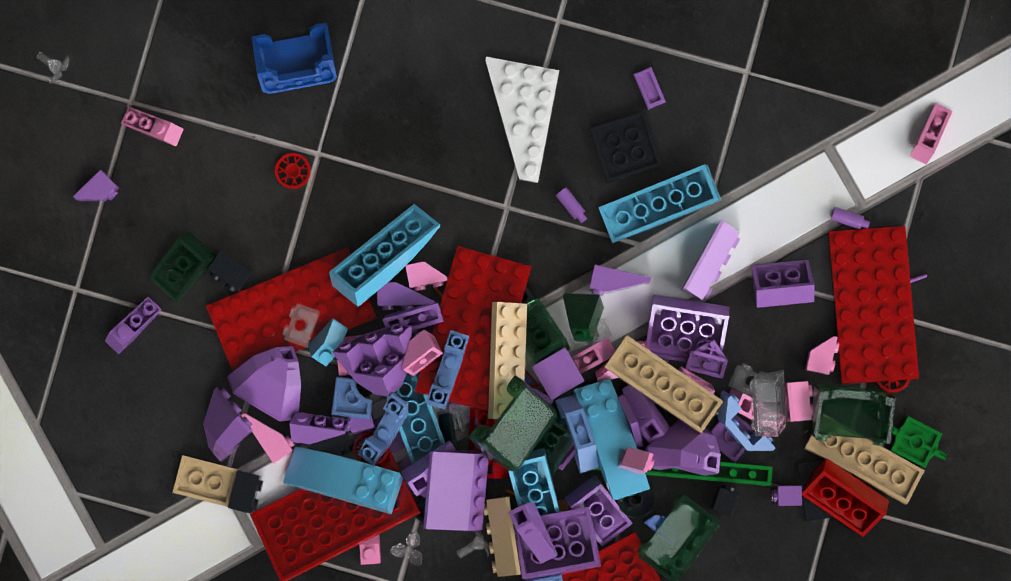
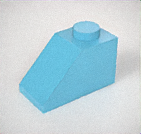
M332 318L309 343L308 347L311 357L327 366L335 357L332 351L343 342L348 330L347 327Z

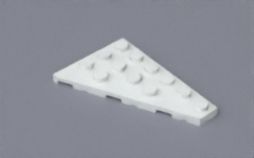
M486 57L485 61L519 180L538 183L559 70Z

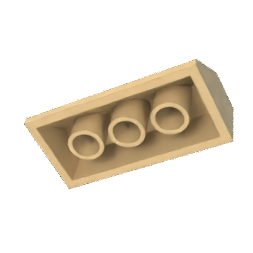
M509 496L486 499L487 504H484V514L489 516L490 522L486 523L487 534L492 535V542H489L490 554L494 553L495 561H492L493 573H497L498 577L520 575L514 525L508 513L511 511Z

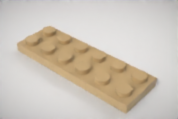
M492 302L488 419L523 420L527 304Z
M629 336L625 337L605 366L611 373L700 434L723 403L720 398Z
M824 414L819 419L804 448L824 460L828 458L851 475L905 505L908 504L925 471Z

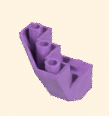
M394 324L345 340L332 352L358 384L375 395L389 397L391 393L396 392L402 386L407 374L402 369V364L409 341L411 340L412 328L408 325Z
M293 346L276 347L257 354L228 376V381L234 395L276 420H292L295 412H299L301 379L299 362Z
M216 387L213 391L203 425L208 447L220 461H223L239 447L238 443L253 430L251 429L252 423L245 416L242 418V415L239 413L242 411L235 402L231 404L229 400L231 395L224 388Z
M678 419L670 426L665 435L654 440L646 447V452L653 453L652 459L654 464L652 468L654 469L677 468L704 476L719 473L720 450L716 436L707 428L700 434Z

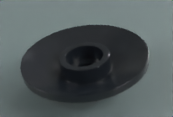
M650 488L649 490L617 499V504L626 516L641 518L652 510L654 494ZM631 497L636 498V503L631 502Z

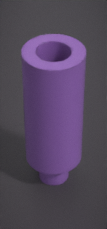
M567 187L556 195L574 220L578 219L581 223L587 220L583 214L585 210Z
M834 207L830 219L857 229L861 227L868 229L870 221L864 220V216L838 207Z

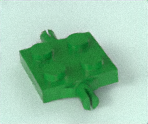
M909 416L906 417L899 429L890 424L887 425L889 428H886L885 431L895 435L890 451L923 468H926L933 456L943 461L946 459L944 456H947L948 453L937 449L942 433Z

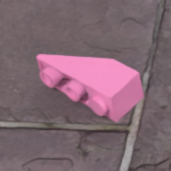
M129 106L121 122L124 126L173 146H177L184 130L169 121Z

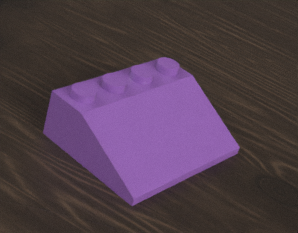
M653 294L646 336L650 351L660 358L687 362L690 350L711 340H715L723 351L729 320V306Z
M476 450L430 451L424 529L482 530L489 453Z
M589 507L541 516L558 556L542 564L514 526L521 573L524 580L601 567Z

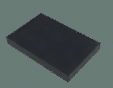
M824 460L797 464L799 483L802 486V490L815 469ZM802 496L805 521L833 517Z

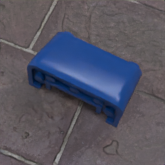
M327 23L313 25L309 30L310 35L275 42L266 34L252 36L257 76L264 93L273 94L326 84L336 80L337 74Z

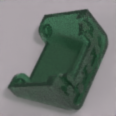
M514 375L507 385V392L514 398L492 428L480 425L468 437L488 459L508 471H516L521 467L557 417L556 410L521 378Z
M814 385L812 436L818 441H827V438H831V436L866 438L873 441L872 444L877 446H884V443L890 444L896 398L885 390Z
M685 494L682 497L679 495L672 503L674 508L652 539L647 544L643 542L637 550L640 559L669 581L681 580L722 524L720 520Z

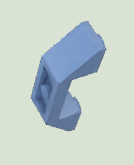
M450 330L444 354L426 404L445 410L469 339L468 335Z
M723 390L720 394V399L723 403L719 407L718 420L739 445L747 451H773L775 449L771 443L773 439L766 432L762 434L756 430L749 436L744 430H739L738 426L740 424L733 418L742 409L738 404L739 399L733 393L729 395Z
M391 393L383 407L386 412L374 434L365 440L358 453L360 457L371 465H374L392 444L408 415V403L394 393Z
M575 395L556 400L561 419L565 418L576 450L574 457L579 472L583 473L599 468L596 444L583 407Z

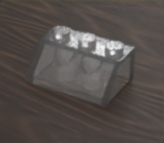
M784 370L756 375L750 382V392L753 393L751 411H754L752 430H755V436L778 437L786 427Z

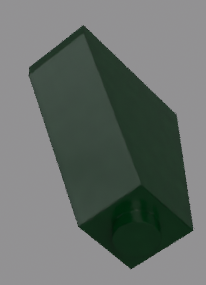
M563 293L569 327L574 341L593 342L604 309L600 295Z

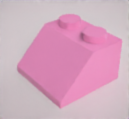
M808 381L784 383L786 421L812 420L811 416H814V405L810 404V397L813 396L812 386L808 385Z

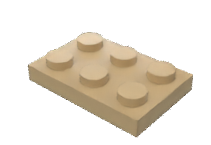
M182 455L173 493L228 507L237 470L239 469Z

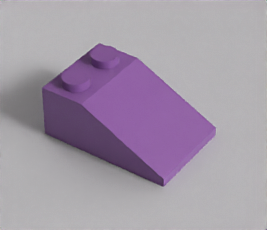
M594 265L589 290H592V294L603 296L604 293L609 294L649 284L651 277Z
M593 475L565 497L572 510L585 507L590 508L596 540L602 547L633 524L628 516L619 509L617 502L612 500L610 493L596 475Z

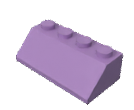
M722 220L717 224L683 285L682 291L700 301L703 298L707 299L712 291V288H710L712 282H717L722 273L719 269L722 264L726 266L731 257L728 254L731 248L735 249L740 241L738 231Z

